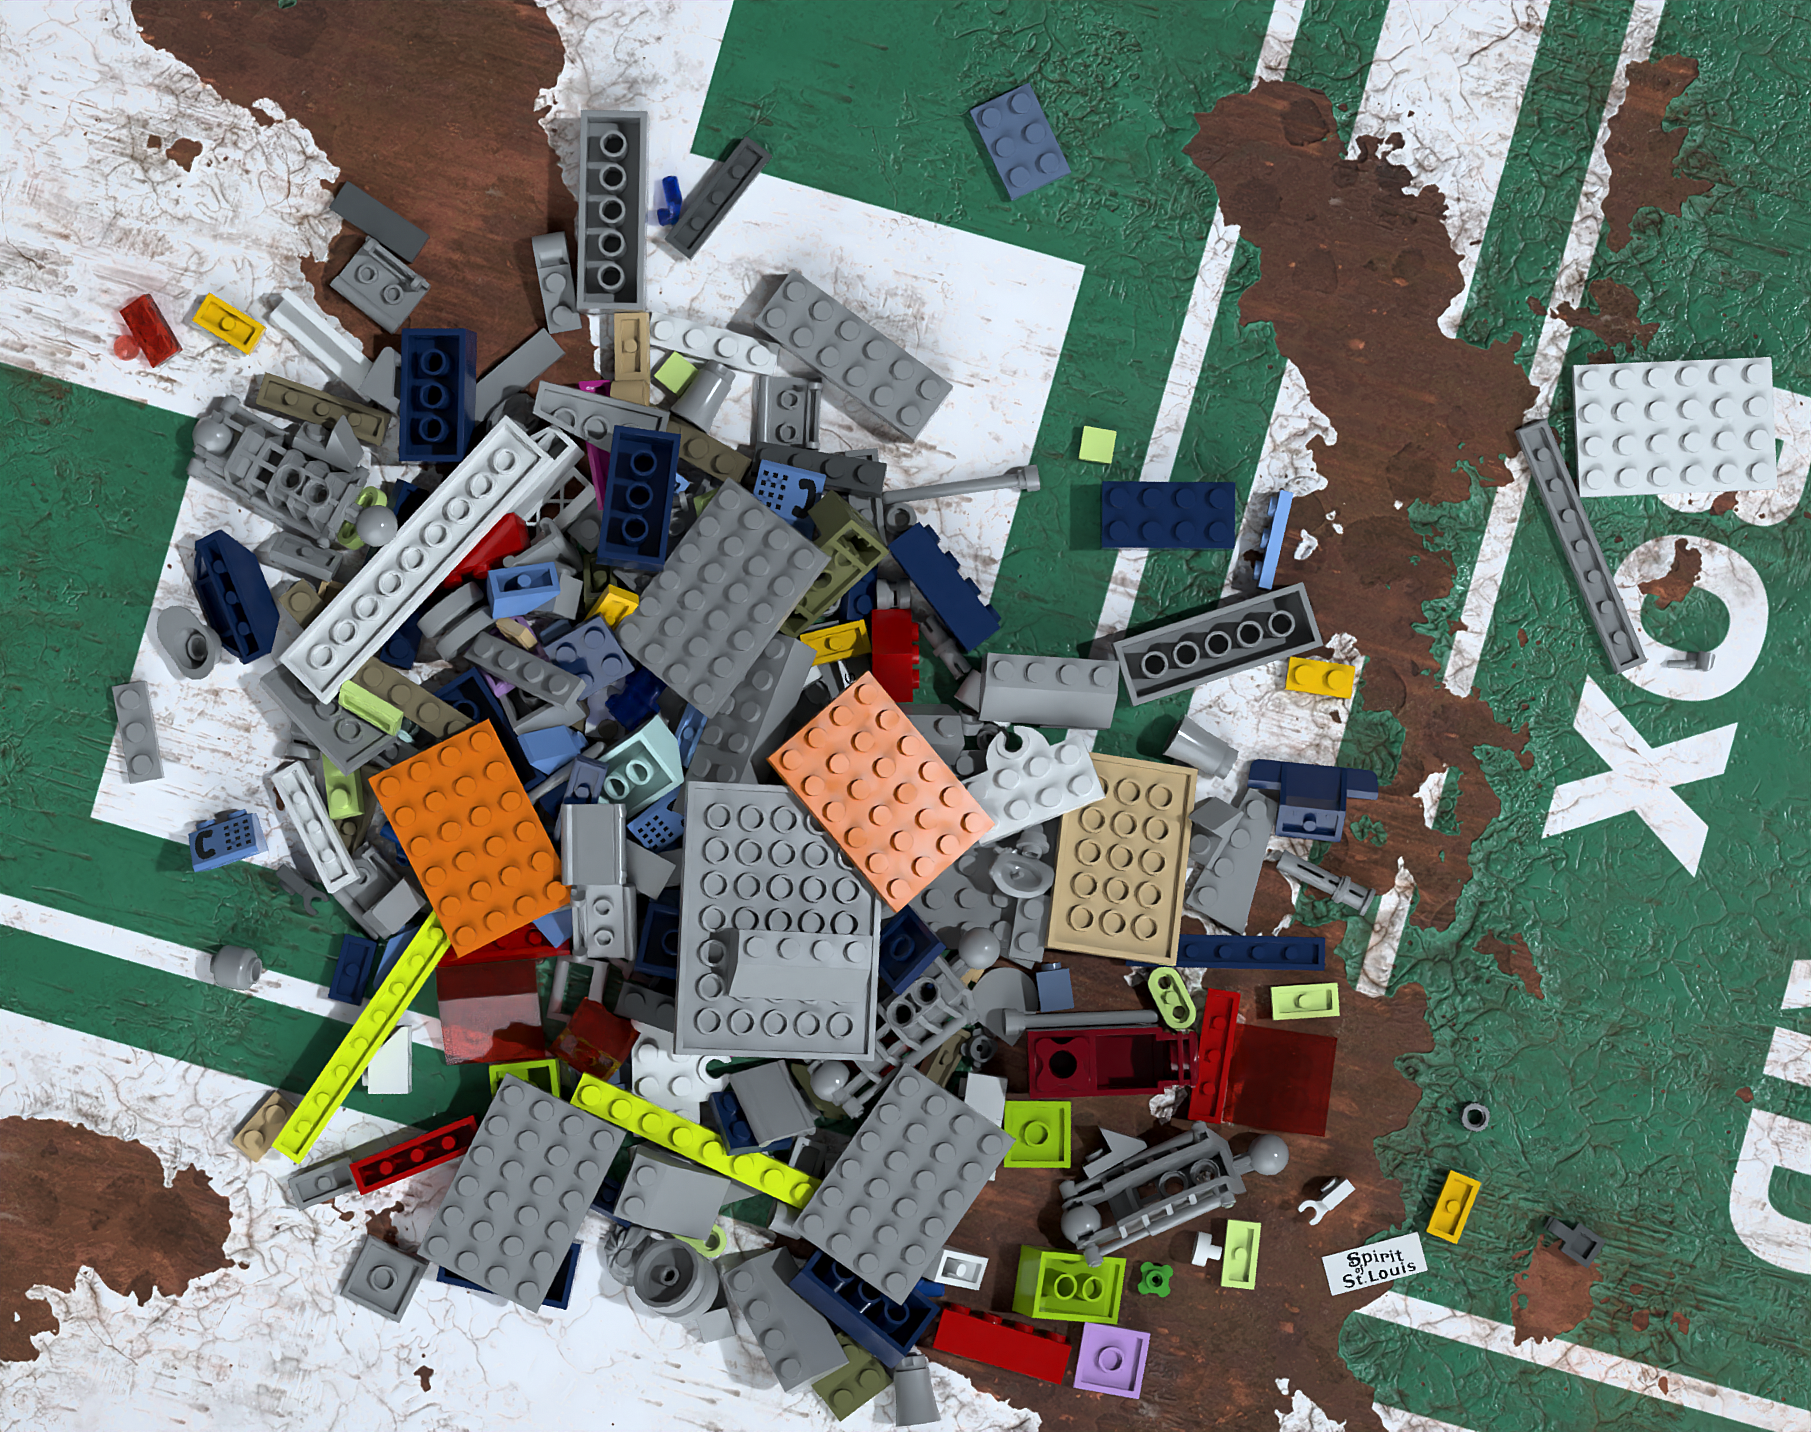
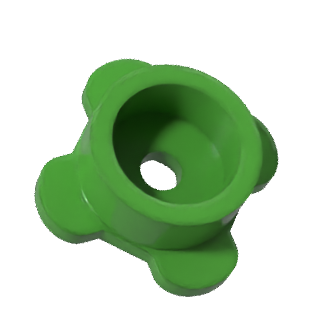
M1149 1261L1144 1262L1140 1267L1142 1272L1141 1282L1138 1283L1140 1293H1157L1160 1297L1169 1295V1278L1173 1275L1171 1266L1167 1264L1159 1266L1153 1265ZM1157 1276L1159 1280L1158 1282H1153L1152 1278Z

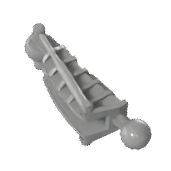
M232 394L230 396L226 395L220 406L221 410L219 413L213 410L210 416L201 418L194 425L192 432L194 446L191 451L197 454L191 458L185 469L188 471V475L200 478L202 474L248 499L250 504L316 539V542H318L316 545L324 549L326 547L329 548L331 543L335 541L345 520L356 526L359 538L366 545L373 547L389 544L396 537L398 530L397 519L388 507L373 505L364 508L355 503L367 483L366 480L370 475L369 469L360 465V467H356L352 474L295 448L289 450V446H292L296 434L291 431L286 432L240 407L241 402L239 398ZM236 413L254 424L244 427L231 420L230 417ZM232 428L243 434L228 461L225 462L217 456L226 454L232 447L234 441ZM267 430L276 436L266 439L265 431ZM273 451L284 456L278 467L268 463ZM207 459L222 467L225 477L207 468V464H205ZM264 468L274 473L269 485L258 480ZM299 474L298 484L291 488V478ZM244 479L247 489L241 487L236 483ZM326 489V498L322 502L318 503V493L321 490Z
M984 927L972 928L961 937L958 946L959 953L951 961L947 962L940 954L901 996L893 991L887 983L877 991L876 1027L884 1021L886 1023L875 1032L874 1061L853 1060L862 1072L852 1080L848 1067L841 1061L803 1059L807 1064H810L807 1071L811 1075L810 1085L814 1094L822 1100L832 1101L835 1106L843 1104L842 1108L850 1118L857 1119L863 1114L864 1107L862 1105L893 1081L905 1062L914 1067L966 1024L974 1025L977 1023L980 1015L975 1010L976 1006L972 991L963 982L961 977L971 968L976 970L986 969L995 963L1000 953V943L997 936L991 930ZM931 983L936 989V994L933 1000L928 1002L924 998L923 992L924 988ZM906 1005L911 1011V1017L908 1022L903 1024L899 1019V1011ZM951 1016L954 1017L953 1019H951L948 1023H946V1024L943 1026V1023H944L947 1019H949ZM893 1030L900 1039L889 1049H886L880 1042V1039ZM932 1032L934 1033L933 1035H931L928 1039H926V1040L923 1042V1040H924L927 1036H929ZM911 1049H914L912 1052H910L907 1056L903 1058V1056L906 1053H908ZM891 1065L896 1067L886 1076H882V1072ZM870 1079L876 1083L858 1098L852 1097Z
M1201 1120L1196 1121L1191 1126V1130L1125 1159L1122 1164L1106 1170L1091 1179L1084 1180L1078 1184L1070 1180L1062 1182L1059 1189L1063 1200L1067 1202L1062 1205L1064 1213L1060 1221L1061 1231L1066 1239L1076 1244L1078 1250H1084L1083 1254L1088 1267H1098L1104 1261L1102 1256L1148 1235L1155 1236L1217 1207L1230 1208L1234 1206L1236 1202L1234 1195L1246 1192L1241 1175L1254 1170L1263 1175H1276L1288 1163V1146L1283 1139L1276 1135L1262 1134L1251 1142L1247 1152L1233 1157L1228 1142L1207 1128L1205 1122ZM1205 1171L1215 1175L1213 1180L1205 1183H1200L1197 1180L1199 1174ZM1124 1172V1175L1110 1182L1107 1181V1179ZM1100 1182L1102 1183L1103 1188L1079 1197L1078 1192ZM1154 1182L1158 1193L1140 1199L1137 1188ZM1172 1183H1179L1184 1187L1182 1192L1175 1195L1168 1194L1166 1188ZM1108 1200L1117 1225L1101 1230L1102 1218L1093 1205ZM1118 1237H1122L1121 1239L1112 1242L1106 1246H1103L1101 1248L1097 1246L1099 1244L1108 1242Z

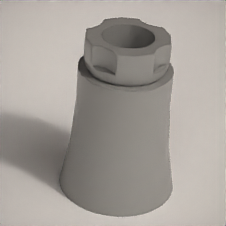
M710 359L704 369H700L684 394L668 411H670V414L708 435L716 414L731 390V384L736 374L716 360Z
M1185 714L1176 722L1162 750V755L1183 761L1209 775L1214 774L1220 779L1227 777L1239 751L1229 747L1227 742L1206 731Z
M925 1354L906 1356L895 1366L896 1372H893L896 1395V1427L942 1420L935 1401L930 1369L926 1367Z

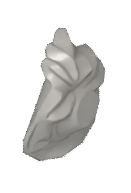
M515 393L505 399L490 415L486 424V435L505 415L513 420L528 436L533 435L540 421V417L532 413L535 400L526 393Z
M996 847L993 849L998 856L988 866V874L994 879L997 887L1005 894L1017 898H1032L1044 894L1053 884L1055 873L1052 867L1046 863L1023 856L1022 851L1019 849H1012L1011 847Z
M618 1223L616 1229L610 1233V1238L604 1247L607 1267L612 1277L620 1284L634 1287V1267L641 1254L652 1245L650 1228L638 1224H631L629 1228H626Z

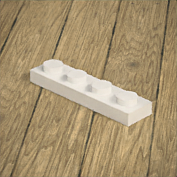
M653 311L650 320L651 346L673 352L676 351L677 353L707 361L713 359L722 365L772 377L781 347L780 344Z
M297 761L272 775L271 779L328 893H334L361 878L332 819L329 817V813L304 762Z

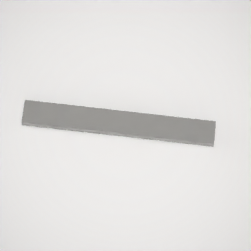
M1547 418L1514 431L1614 674L1622 673L1646 663L1645 654Z

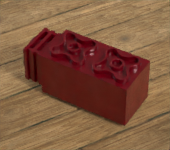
M1158 1023L1026 1028L1027 1082L1030 1099L1165 1094L1164 1089H1172V1085H1176L1178 1088H1184V1085L1196 1088L1198 1083V1040L1196 1032L1191 1028H1185V1031L1173 1028V1032H1170L1168 1029H1162V1026Z

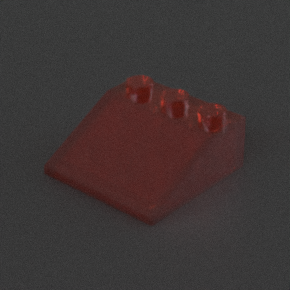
M539 958L435 968L446 1065L546 1057Z
M1236 1023L1222 1121L1325 1137L1338 1038L1333 1035Z

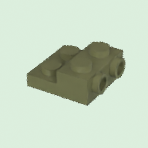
M842 1329L835 1333V1336L850 1363L811 1385L840 1422L893 1383V1379L876 1356Z

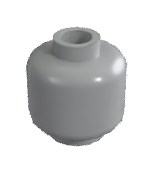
M225 945L217 954L212 956L210 972L214 974L217 985L244 991L259 981L262 973V961L258 958L256 952L250 948Z

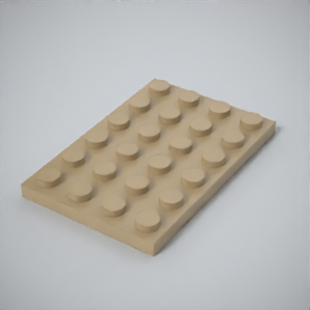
M1089 752L1106 798L1060 815L1053 868L1055 875L1051 885L1044 947L1176 966L1192 820L1188 817L1194 810L1198 769Z

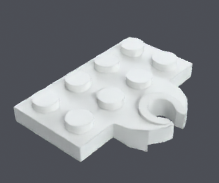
M1014 726V732L1022 738L1023 744L1020 750L1013 753L1006 751L1005 743L1007 738L1002 731L994 737L989 744L986 755L988 771L960 781L996 824L979 839L981 846L1106 798L1081 734L1050 746L1045 737L1033 728Z
M631 1019L633 1094L700 1124V1102L708 1101L711 1093L723 1092L730 1082L728 1077L732 1075L731 1073H724L720 1077H712L706 1071V1064L712 1059L729 1063L732 1061L731 1057L673 1054L674 1033ZM633 1132V1137H643Z

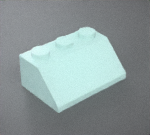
M658 714L609 746L607 751L596 759L609 764L598 804L625 803V809L627 810L626 820L684 782L678 740Z

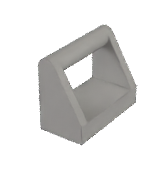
M385 347L358 389L399 417L401 354L391 347Z
M572 954L557 956L546 1017L581 1026L585 1022L588 1024L586 1027L597 1028L601 1016L610 962L594 958H587L585 962H577L594 967L585 1017L560 1013L569 964L574 962ZM575 1017L580 1019L578 1023L573 1021Z

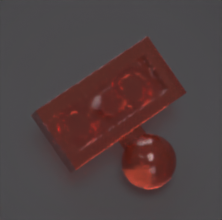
M143 294L119 311L133 336L122 335L114 342V353L119 359L131 361L138 356L141 348L152 368H156L183 351L151 294Z

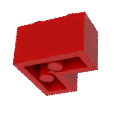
M872 609L873 677L895 703L913 702V689H919V669H913V665L919 664V645H912V642H919L918 622H912L911 609Z

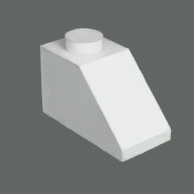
M412 1025L402 1026L378 1050L362 1073L363 1086H368V1094H408L412 1092Z
M944 1244L922 1276L934 1282L979 1290L988 1258Z

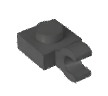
M283 863L275 874L281 879L278 884L291 895H294L296 892L302 895L304 898V908L309 914L317 915L319 913L312 906L314 897H320L324 902L330 900L327 893L314 887L307 878L289 863Z
M1550 1215L1543 1227L1563 1240L1558 1249L1587 1269L1606 1242L1577 1221L1570 1229Z

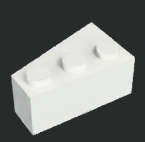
M552 424L529 436L555 461L505 515L515 512L523 518L585 455L580 447L558 426Z
M968 1071L967 1078H960L958 1097L964 1098L963 1102L1001 1128L1008 1078L1007 1076ZM995 1170L994 1173L991 1175V1177L989 1178V1180H992V1181L995 1180L996 1170Z

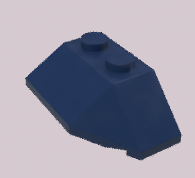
M222 529L195 541L194 550L196 551V556L194 560L193 582L210 625L220 637L222 647L230 654L239 658L243 665L270 654L280 615L256 555Z

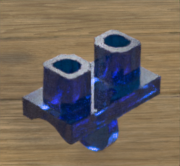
M645 666L641 670L635 669L627 674L625 684L628 687L621 695L617 693L612 694L605 702L609 713L630 732L635 729L648 711L655 715L660 712L661 708L655 701L667 687L665 682Z

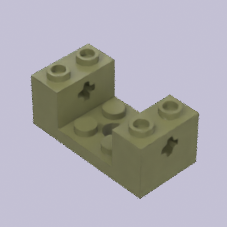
M832 489L808 511L822 533L813 543L832 557V559L821 572H826V575L819 581L815 580L779 630L789 637L797 638L890 552L871 522Z

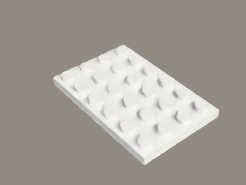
M1771 357L1572 366L1576 475L1579 498L1778 489Z

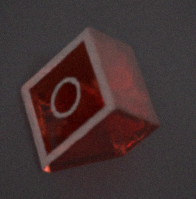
M584 997L547 1051L582 1074L587 1072L608 1081L624 1063L641 1033L634 1029L629 1021L617 1018L606 1011V1008L601 1003Z

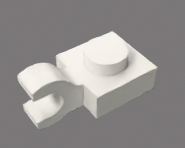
M1344 1176L1339 1180L1333 1177L1320 1189L1323 1194L1318 1197L1319 1199H1305L1299 1203L1297 1209L1300 1212L1306 1207H1314L1315 1215L1308 1221L1311 1225L1317 1224L1328 1210L1331 1211L1355 1190Z

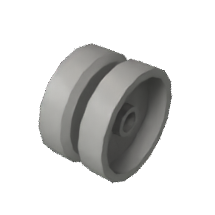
M474 580L444 597L417 623V626L427 638H435L447 631L435 646L437 652L446 662L463 653L467 647L473 644L482 630L488 633L497 626L496 622L498 619H492L489 604L473 611L481 604L485 596Z
M672 1238L663 1239L652 1244L641 1254L634 1267L633 1285L635 1293L641 1301L655 1310L660 1316L674 1323H688L701 1317L711 1307L717 1296L719 1278L716 1268L708 1258L699 1253L689 1243Z

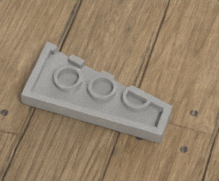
M544 380L539 382L532 411L533 414L609 453L611 452L614 425L666 432L670 411Z
M1250 787L1248 788L1237 808L1244 812L1242 818L1212 870L1204 866L1184 903L1243 935L1279 803Z

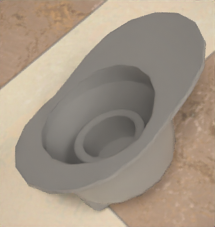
M170 606L162 611L158 617L156 627L158 638L184 676L192 680H201L207 677L213 670L214 665L222 660V642L219 635L214 629L202 625L199 619L187 608Z

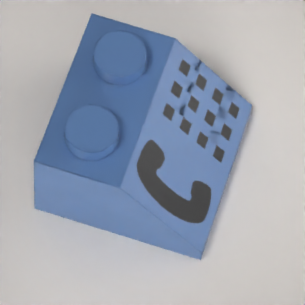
M762 459L753 495L812 541L816 524L808 511L822 499L826 475Z
M682 785L665 794L627 825L629 830L646 849L654 854L675 850L679 846L676 840L683 835L684 816L672 811Z
M246 809L228 814L229 821L216 825L215 819L195 825L197 831L188 834L194 872L209 871L269 851L257 813L247 814Z

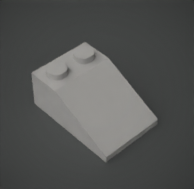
M538 626L533 629V632L543 645L544 642L539 635L542 629ZM518 687L499 697L512 729L518 736L561 725L569 727L586 717L580 701L578 702L577 700L569 712Z
M637 1144L615 1201L613 1216L647 1228L708 1241L731 1178Z

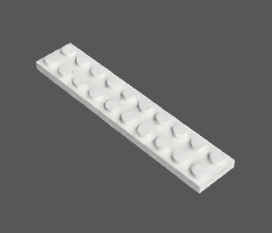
M505 415L397 531L396 537L374 555L278 659L322 703L327 705L340 691L342 684L347 680H351L359 668L379 650L555 460L513 420Z

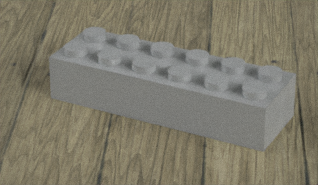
M581 110L577 310L580 314L646 312L650 118L647 111Z
M792 269L754 321V325L758 330L780 344L784 349L913 443L916 442L953 391V385L794 269Z
M1303 582L1111 644L1116 661H1120L1119 672L1131 707L1323 646Z
M778 633L774 635L713 719H707L672 811L684 816L686 781L766 784L772 766L765 758L778 748L783 741L817 651L796 638Z

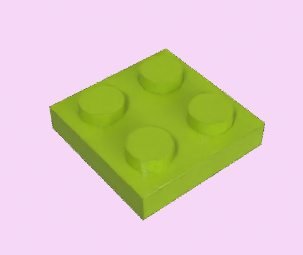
M1005 1100L1004 1131L1016 1138V1141L1004 1157V1167L1070 1168L1071 1101Z

